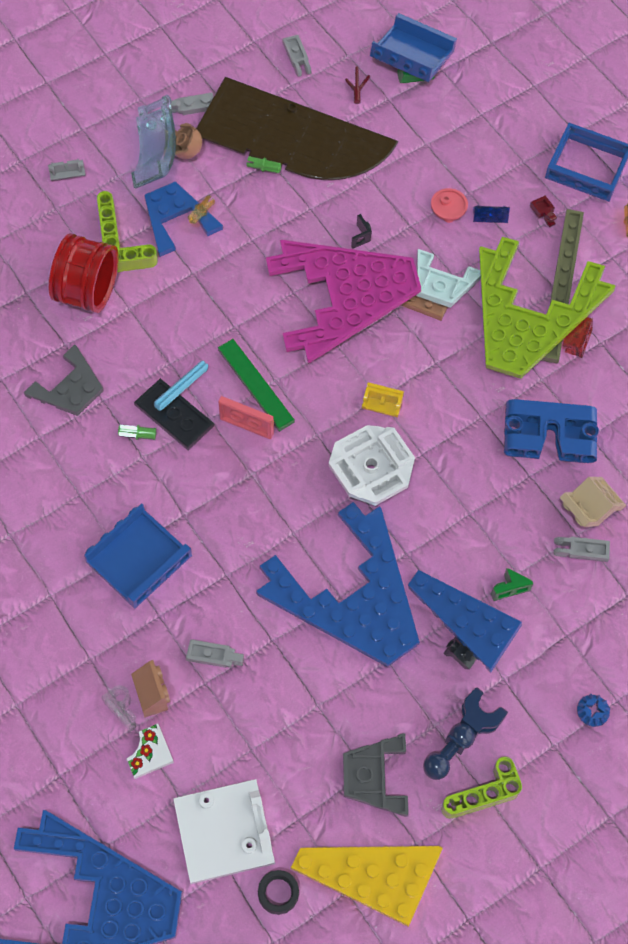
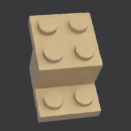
M588 477L573 492H565L560 497L563 501V506L576 516V522L584 527L599 526L614 511H621L627 506L603 477Z

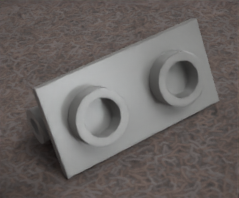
M77 159L67 161V163L51 162L48 165L51 181L85 176L83 160Z

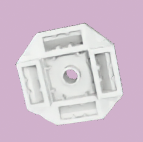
M367 425L335 442L329 460V468L349 497L376 506L408 488L415 457L395 428ZM368 465H373V466H375V468L371 469V468H368L367 466H368Z

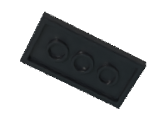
M160 378L134 402V405L185 449L189 450L214 427V422L180 394L164 409L159 411L155 408L154 401L170 388Z

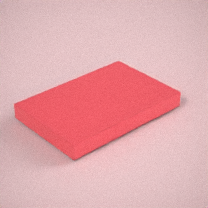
M220 397L218 401L220 420L265 438H272L274 434V416L226 397Z

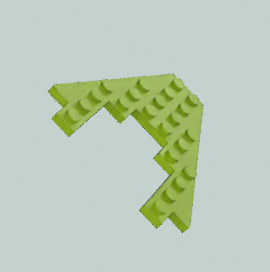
M502 237L496 250L482 246L479 248L486 368L521 379L615 291L616 285L600 281L605 270L604 265L587 261L570 305L552 300L547 314L513 305L518 289L502 284L518 249L519 241Z

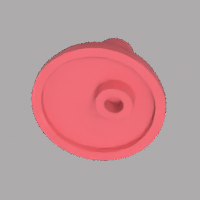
M452 188L437 191L431 199V209L434 214L447 223L461 218L468 208L466 196Z

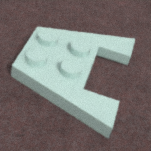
M418 249L417 273L421 284V292L416 295L418 297L451 308L481 279L480 270L470 266L467 267L463 278L432 268L430 266L434 259V254Z

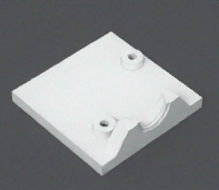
M256 779L173 798L190 884L275 864ZM205 798L209 799L208 803L204 802ZM247 843H251L252 847L247 848Z

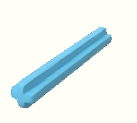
M200 361L154 401V407L159 411L164 409L208 370V364Z

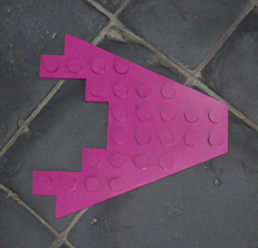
M280 240L283 254L266 257L269 276L305 269L308 284L326 280L332 307L315 310L318 326L283 333L286 352L305 349L308 363L319 358L421 292L414 259L411 257L289 240Z

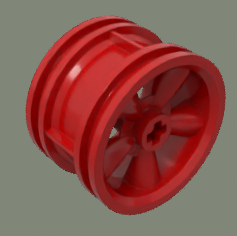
M72 233L67 234L59 244L52 262L49 276L50 298L53 301L78 306L87 311L91 310L94 313L101 312L110 298L117 276L119 261L117 247L104 242L91 241L83 236H77Z

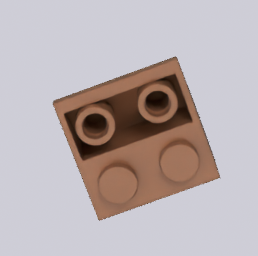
M151 660L131 674L145 718L167 711V703L170 702L160 666H155L154 661Z

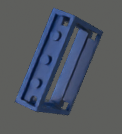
M568 123L547 167L545 178L610 202L628 161V144ZM568 139L622 158L611 185L557 165Z

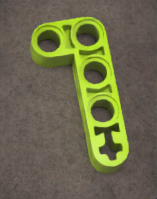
M501 757L497 760L493 768L495 782L446 797L441 807L442 814L446 818L454 819L516 799L522 790V783L512 759ZM499 765H506L509 772L504 773L500 771ZM511 784L515 786L516 792H509L506 785ZM490 790L495 792L497 798H489L486 792ZM474 797L477 804L470 805L466 798ZM449 803H451L452 806H456L454 811L452 810V808H447Z

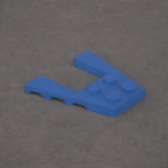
M176 181L144 195L159 257L176 250L162 223L185 213L193 212L207 236L223 230V225Z

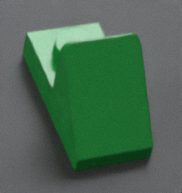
M506 568L504 573L506 582L496 584L492 589L491 596L493 601L529 592L533 586V581Z

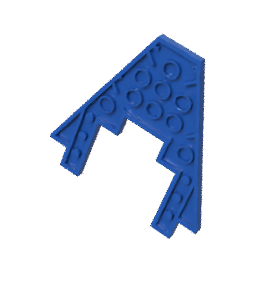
M352 502L339 511L338 516L372 556L358 566V570L368 581L366 585L340 603L337 602L327 588L310 599L279 558L274 555L260 565V570L270 582L258 589L256 594L371 659L389 667L418 646L420 641L382 509L379 506L365 516L357 505Z
M46 810L42 812L39 830L17 829L14 844L15 851L77 858L74 880L95 883L88 926L66 924L62 944H158L176 938L182 891ZM0 939V944H38Z

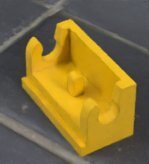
M368 382L363 397L362 409L398 418L404 391Z

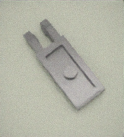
M299 35L283 38L282 43L298 77L302 76L299 65L303 64L306 73L311 74L309 58Z
M579 537L554 538V544L569 545V549L556 548L554 550L555 556L609 561L610 541Z

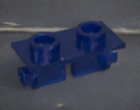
M504 205L503 207L474 206L473 222L508 223L510 207H505Z

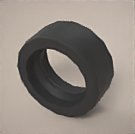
M275 870L263 876L258 887V898L266 911L271 914L281 915L288 913L296 905L299 887L293 875L286 871ZM277 879L284 880L291 888L290 899L285 904L279 906L270 903L265 893L268 884Z

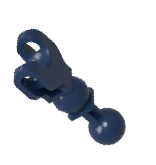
M476 687L466 697L461 709L463 718L460 723L451 728L445 740L447 745L440 753H432L425 758L423 763L425 774L433 780L445 778L450 771L449 761L456 753L461 755L464 749L471 747L479 734L495 732L505 719L508 711L502 707H499L493 713L482 711L479 707V701L483 691Z

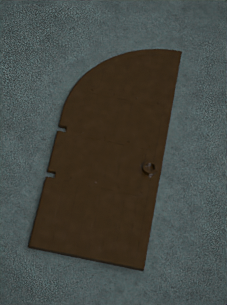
M225 77L196 128L200 132L202 139L245 154L246 150L250 151L249 156L266 158L269 161L281 163V167L282 164L287 165L285 168L287 171L319 180H340L366 173L381 164L398 144V141L228 77Z

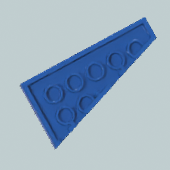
M420 570L416 572L408 584V588L413 594L430 608L432 613L444 623L445 627L491 673L521 628L522 622Z

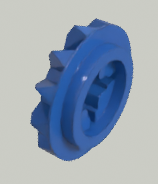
M590 694L579 701L577 713L583 723L588 726L598 727L606 723L610 717V707L607 704V700L601 698L600 695ZM595 703H596V704H597V705H596V706H597V710H598L599 712H596V713L591 717L592 713H591V709H589V707H593V705H595Z

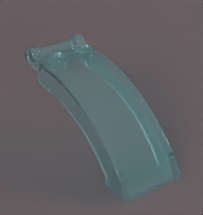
M164 95L162 99L149 105L138 107L139 116L136 117L140 152L135 171L131 172L135 189L165 177L173 165L176 136L170 105L172 101L169 95ZM161 107V109L156 110V111H154V112L148 114V112H150V111H152V110H155V109Z

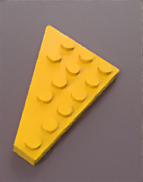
M440 846L300 848L291 866V870L409 927L443 848Z

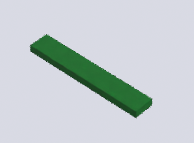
M231 339L219 346L218 351L262 410L266 414L274 416V426L280 432L295 423V419L236 341Z

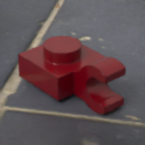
M546 195L531 201L530 207L538 218L544 216L548 227L556 225L554 220L557 217L553 213L555 207Z

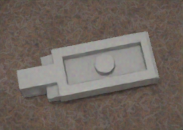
M213 93L168 101L169 113L178 112L188 115L206 112L213 99Z
M191 639L186 661L231 668L232 664L243 666L244 655L234 653L235 649L227 645Z

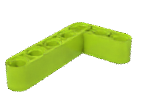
M108 191L100 192L97 195L102 241L108 245H115L118 249L119 261L117 272L156 266L158 257L157 250L153 245L147 244L120 248L113 196Z

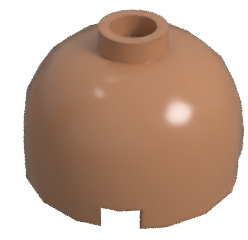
M184 123L180 125L181 128L178 131L174 130L172 132L168 147L171 149L170 152L176 157L191 159L200 152L203 141L200 132L193 125Z

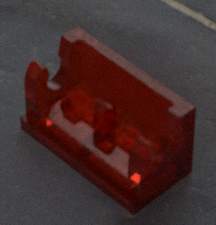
M586 317L564 338L563 346L567 347L565 349L566 353L583 358L593 331V318Z

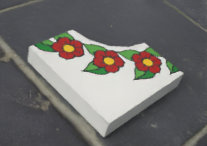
M159 724L139 731V746L135 753L127 758L134 779L174 763Z

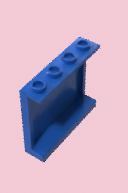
M398 13L395 17L394 25L378 43L372 42L370 56L429 82L453 54L457 38Z
M141 503L138 507H134L124 520H119L113 530L105 533L95 546H90L86 550L84 557L86 563L136 609L192 557V551L186 543L182 545L146 512L144 505Z

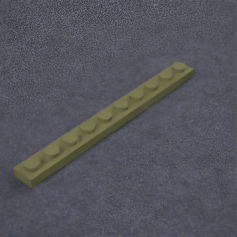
M571 209L566 210L550 304L552 300L569 304L584 212ZM562 341L541 361L558 364Z

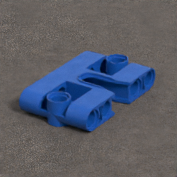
M511 399L506 402L504 453L506 455L539 459L547 436V430H552L555 432V445L559 461L594 463L597 461V436L599 428L597 426L596 407Z

